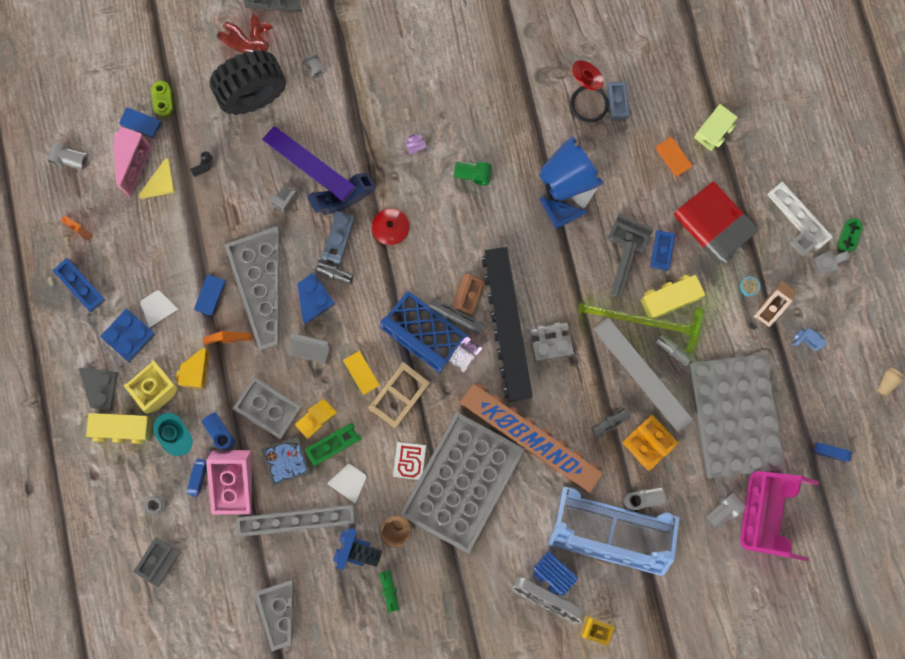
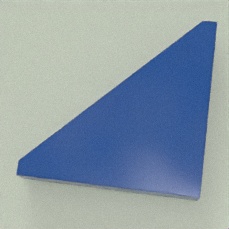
M544 197L540 198V202L555 229L587 213L586 210L571 207L568 204L548 200Z

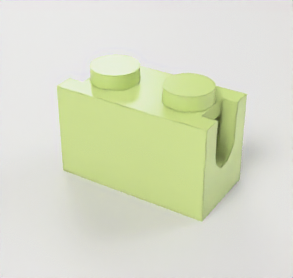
M719 104L698 130L694 139L710 151L715 146L719 148L725 140L723 137L725 133L730 134L735 128L736 124L734 122L738 117Z

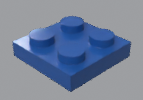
M126 308L100 337L126 361L131 362L156 334Z

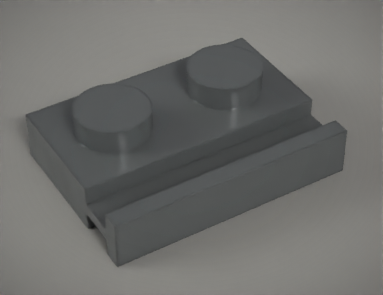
M619 213L607 239L625 247L626 242H633L637 245L635 252L642 255L653 228Z
M155 537L133 572L149 583L159 587L181 552Z

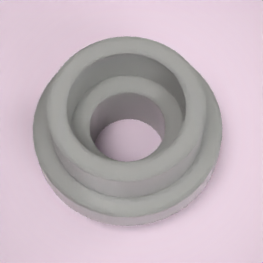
M151 496L145 503V510L153 516L160 515L165 509V501L160 496ZM155 502L159 504L156 510L153 508V503Z

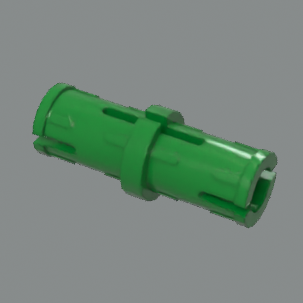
M391 570L379 573L383 588L381 593L385 597L387 612L400 610L396 596L397 588H394Z

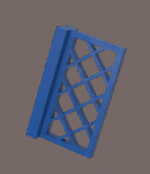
M407 291L390 313L381 320L379 327L439 374L468 338L467 334L436 311L429 309L426 303L410 291ZM408 297L415 302V308L405 309L404 302ZM419 311L429 312L430 319L420 320ZM416 312L417 321L407 322L405 313ZM396 313H403L404 322L396 323L391 317ZM442 322L445 325L446 331L435 332L434 323ZM431 323L432 332L422 333L420 324ZM418 324V334L408 332L407 325ZM456 333L462 338L457 343H450L449 334ZM446 334L447 344L437 345L436 335ZM433 336L434 345H425L422 337ZM448 347L449 355L445 359L438 355L437 348Z

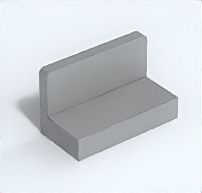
M291 333L292 343L289 355L327 364L331 349L329 342Z

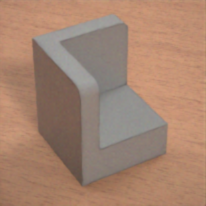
M282 186L276 195L271 194L268 201L272 206L287 214L298 198V194L295 190L292 189L291 191Z

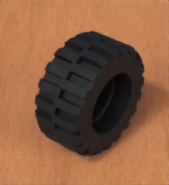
M254 50L237 54L235 57L227 59L225 63L220 64L217 70L213 71L209 83L220 109L230 115H239L254 112L272 103L285 90L286 78L276 57L266 50Z

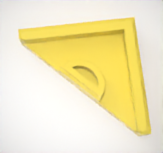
M168 158L164 159L139 194L140 199L175 192L170 160Z

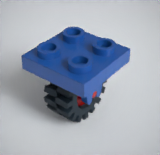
M348 526L347 530H342L339 539L342 545L340 549H336L333 562H336V568L344 570L346 562L360 566L368 564L377 567L382 550L371 547L370 542L355 538L357 530Z

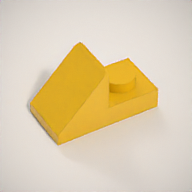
M323 399L309 408V412L295 425L307 439H310L337 412Z

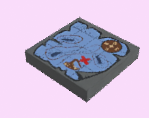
M299 437L261 449L272 486L310 474Z

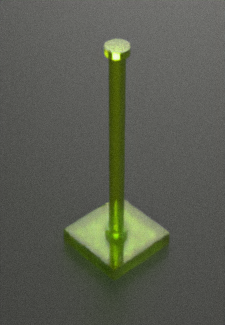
M580 302L578 313L582 314L584 312L684 332L685 335H688L685 352L693 353L697 346L704 309L696 307L692 314L691 323H687V325L588 306Z

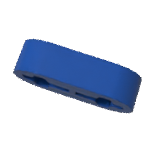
M815 443L813 453L839 461L851 462L853 452L823 443Z
M196 459L187 488L188 495L199 496L207 470L206 460Z

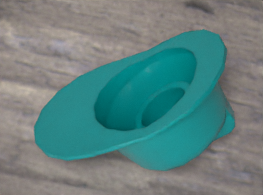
M164 413L156 418L153 431L156 440L161 444L162 448L173 456L187 454L193 446V439L180 417L173 413Z

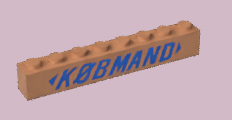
M478 383L477 386L472 384L460 401L461 406L524 448L586 493L591 492L603 474L599 471L600 467L592 461L590 463L583 460L584 456L576 450L572 452L567 449L568 445L560 439L556 441L551 438L552 434L544 428L538 429L534 426L536 423L528 417L524 419L518 415L520 412L513 406L508 408L502 404L504 401L495 394L492 397L486 393L488 390Z

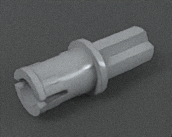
M662 334L660 338L666 344L660 339L657 340L656 344L684 366L688 365L692 360V356L679 347L680 344L676 345Z

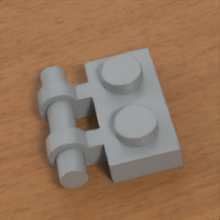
M557 322L551 326L543 327L541 325L535 329H530V336H538L539 341L532 342L535 362L574 354L570 335L562 337L561 331L569 330L568 323L560 324V322ZM555 333L556 338L545 340V334Z

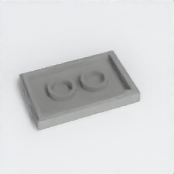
M253 377L232 409L282 440L303 407L261 380Z

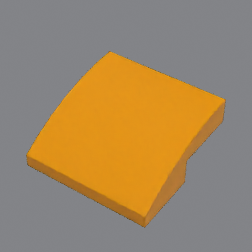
M650 415L622 443L650 471L676 447L678 441L653 415Z

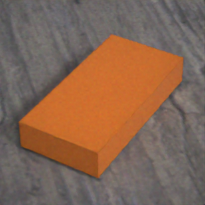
M669 137L655 147L676 178L692 168V164L672 137Z

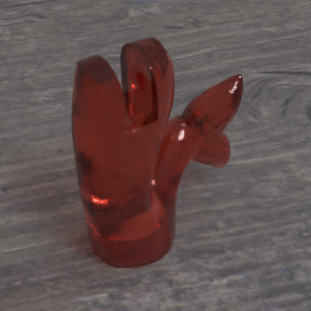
M252 13L250 23L251 40L246 37L237 25L231 22H225L222 25L226 31L230 32L229 35L219 31L216 37L225 45L240 53L252 52L254 50L268 51L269 43L261 37V33L273 27L268 23H260L258 16Z

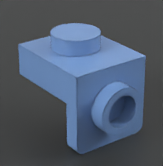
M807 328L803 331L800 329L794 335L795 341L791 345L795 347L804 341L812 349L818 351L827 342L823 340L824 338L820 333Z

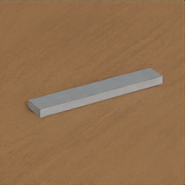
M354 504L236 517L237 537L356 524Z

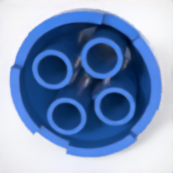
M573 136L560 146L540 169L541 173L538 174L545 185L549 183L551 186L549 192L555 201L557 199L560 201L604 184L601 178H596L598 172L580 145L575 146L577 141Z

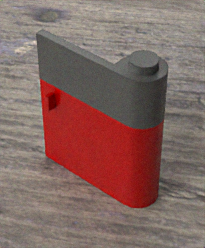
M714 181L683 204L673 214L718 265L720 263L725 265L733 258L731 254L759 231Z

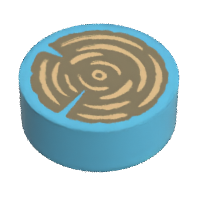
M746 277L740 283V291L745 296H754L760 290V283L754 277Z

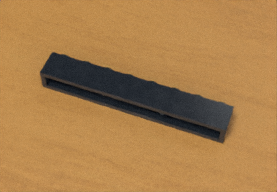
M507 247L484 250V256H481L482 267H486L487 270L484 279L485 285L490 288V293H487L488 303L493 306V311L490 312L491 321L496 323L497 330H493L495 342L499 341L500 348L497 349L498 360H502L503 365L500 368L501 379H505L506 386L503 387L504 398H508L509 402L532 399L533 394Z

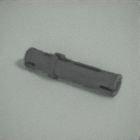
M435 297L429 306V309L444 316L443 318H449L478 335L485 325L453 308V305H447Z

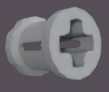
M311 54L303 60L304 66L308 67L314 79L319 78L326 72V68L318 61L317 54Z

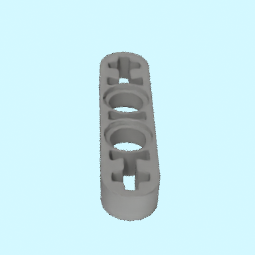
M517 577L512 586V590L515 593L574 624H582L586 614L583 609L524 578Z

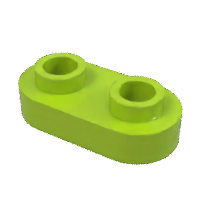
M157 81L151 88L153 109L159 117L167 118L172 115L174 110L172 91L167 82Z

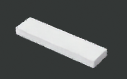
M783 181L767 194L800 232L806 229L818 242L814 247L816 250L833 238Z

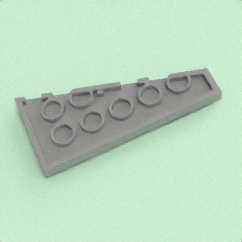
M279 226L224 244L260 351L279 345Z

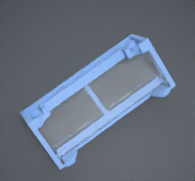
M563 487L548 545L664 576L675 559L679 517L673 516L671 513H662L657 518L581 498V493L576 488Z

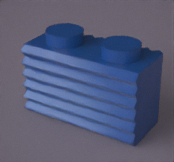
M547 551L532 567L535 571L533 575L541 583L545 580L550 585L548 589L553 594H560L562 597L579 579L550 551Z

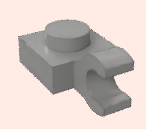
M831 251L814 257L812 261L818 275L822 276L838 270L837 264L850 259V255L846 251L834 256Z

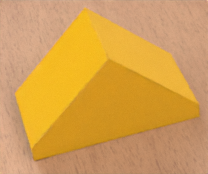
M586 615L579 635L585 639L609 646L615 627Z

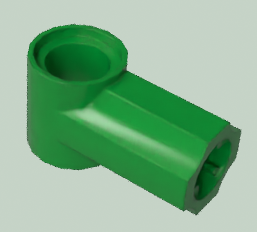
M456 161L454 178L470 180L478 185H489L492 165L485 162L473 164Z

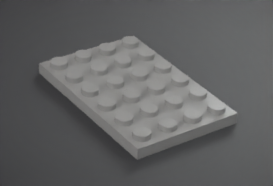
M766 354L689 363L706 479L751 474L755 471L784 470L785 465Z
M456 412L402 509L400 516L469 554L525 449Z

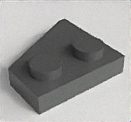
M79 367L90 408L112 411L118 373Z

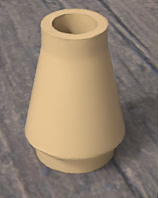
M890 367L888 371H885L877 392L887 397L903 382L902 378L904 375Z

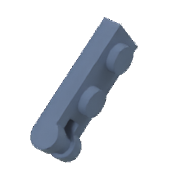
M336 211L325 250L322 254V261H332L336 265H341L355 219L354 215ZM331 250L338 251L336 255L331 254Z

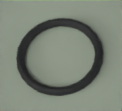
M582 86L571 96V111L575 117L583 122H596L602 119L608 111L609 101L607 95L603 90H597L604 98L605 108L596 118H584L574 108L576 95L582 90L587 89Z

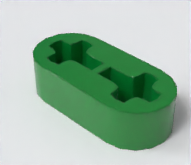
M852 218L844 223L837 242V248L841 253L846 251L850 253L857 247L863 228L860 220ZM854 224L855 230L852 233H850V225ZM849 238L848 245H850V247L845 248L846 245L844 244V242L847 241Z

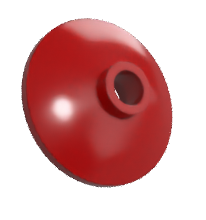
M578 60L573 64L572 73L582 86L593 91L600 90L603 87V76L594 65L584 60Z
M393 208L384 209L374 217L372 231L379 242L386 245H396L407 237L409 221L400 210ZM392 222L394 226L389 228L387 224Z

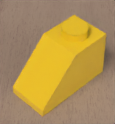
M200 349L180 365V370L176 373V381L179 386L205 389L210 357L208 349Z

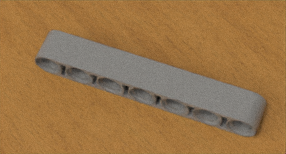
M608 317L593 328L677 432L693 421L691 416Z

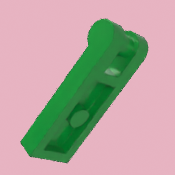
M353 422L305 449L314 467L362 440L360 434L357 435ZM348 433L351 439L345 441L342 435Z

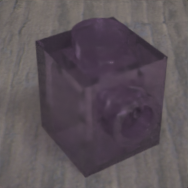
M466 337L459 344L449 361L456 368L465 372L482 348Z

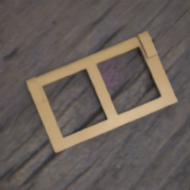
M402 362L378 396L368 406V409L395 429L430 382L406 363ZM403 370L423 384L411 400L391 387ZM387 391H390L407 404L395 421L376 407Z

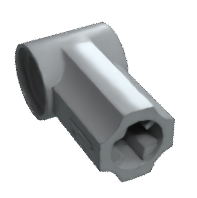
M54 142L47 161L61 167L66 165L84 170L88 165V155Z
M662 487L631 492L624 497V505L629 510H639L665 504V494ZM632 496H636L638 499L636 507L630 503Z
M733 491L721 499L720 504L704 517L708 524L716 531L746 508Z

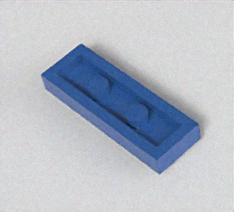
M68 258L52 270L91 313L106 300Z

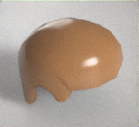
M399 515L388 517L383 522L380 530L381 540L390 547H402L406 540L410 538L411 524L406 518Z

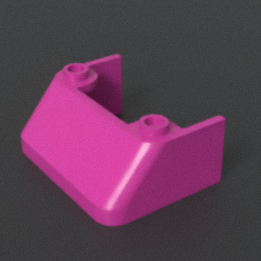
M762 471L753 472L748 482L746 508L744 510L740 535L741 546L750 551L808 561L809 557L792 554L791 541L786 537L780 536L785 497H796L800 493L801 483L819 485V481L798 475Z

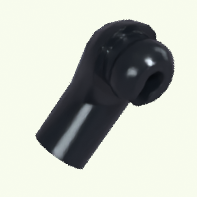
M202 152L200 155V165L190 168L194 177L210 170L213 156L209 152Z

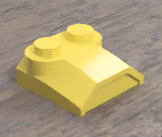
M154 360L132 380L123 385L146 414L158 411L177 392L176 384L170 380Z

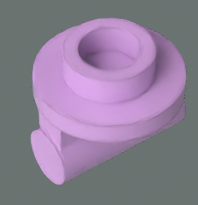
M412 134L405 141L410 155L427 147L422 135Z

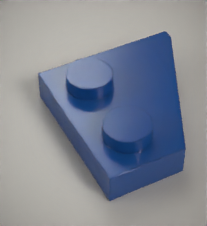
M314 273L297 283L302 320L305 325L335 305Z

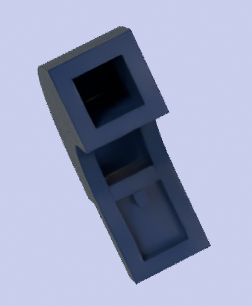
M358 173L348 180L356 189L345 202H342L329 191L310 193L307 198L315 213L322 212L323 215L332 214L346 209L367 197L376 189L369 174Z

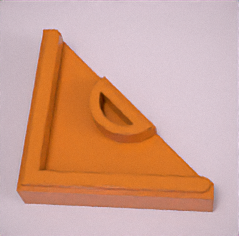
M64 215L61 219L62 223L86 240L92 237L90 232L69 217Z
M221 331L203 337V344L209 345L221 341V344L232 343L236 340L251 341L253 336L252 333Z

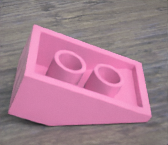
M120 127L119 131L114 135L113 143L116 185L127 196L131 197L152 146L141 133Z
M251 450L212 451L206 460L211 513L251 514Z

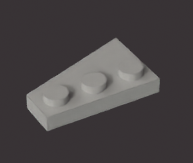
M293 579L254 592L271 652L292 644Z

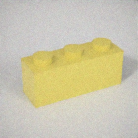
M687 274L680 277L677 283L672 284V282H668L662 285V289L658 291L652 289L645 292L644 297L640 301L649 320L651 321L702 299L705 293L697 276L693 275L690 277Z
M88 413L86 437L93 438V442H105V439H112L113 443H124V440H132V444H144V441H150L152 417Z

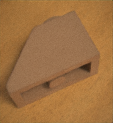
M780 281L762 303L754 317L770 327L793 302L797 291L783 281Z

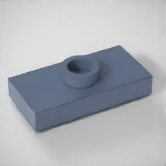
M626 82L608 83L610 120L629 119Z

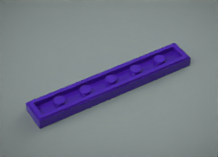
M273 126L262 138L264 143L342 202H345L356 189L352 183L277 127Z

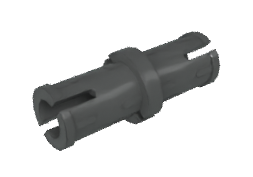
M321 260L317 261L316 264L318 266H315V272L329 276L331 280L336 279L347 285L351 284L352 281L350 279H353L354 274L343 271L336 265L331 266Z
M623 408L616 414L605 417L604 421L591 427V430L598 439L606 432L615 430L618 425L629 420L630 415Z

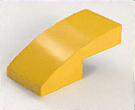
M359 350L343 359L363 395L380 386Z

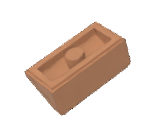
M464 274L452 303L453 308L468 316H473L485 281L471 274Z

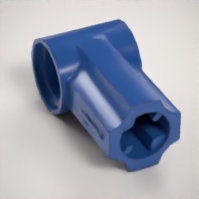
M216 412L209 414L201 421L217 448L229 451L235 446V438L229 433ZM227 436L228 442L225 446H222L221 439Z

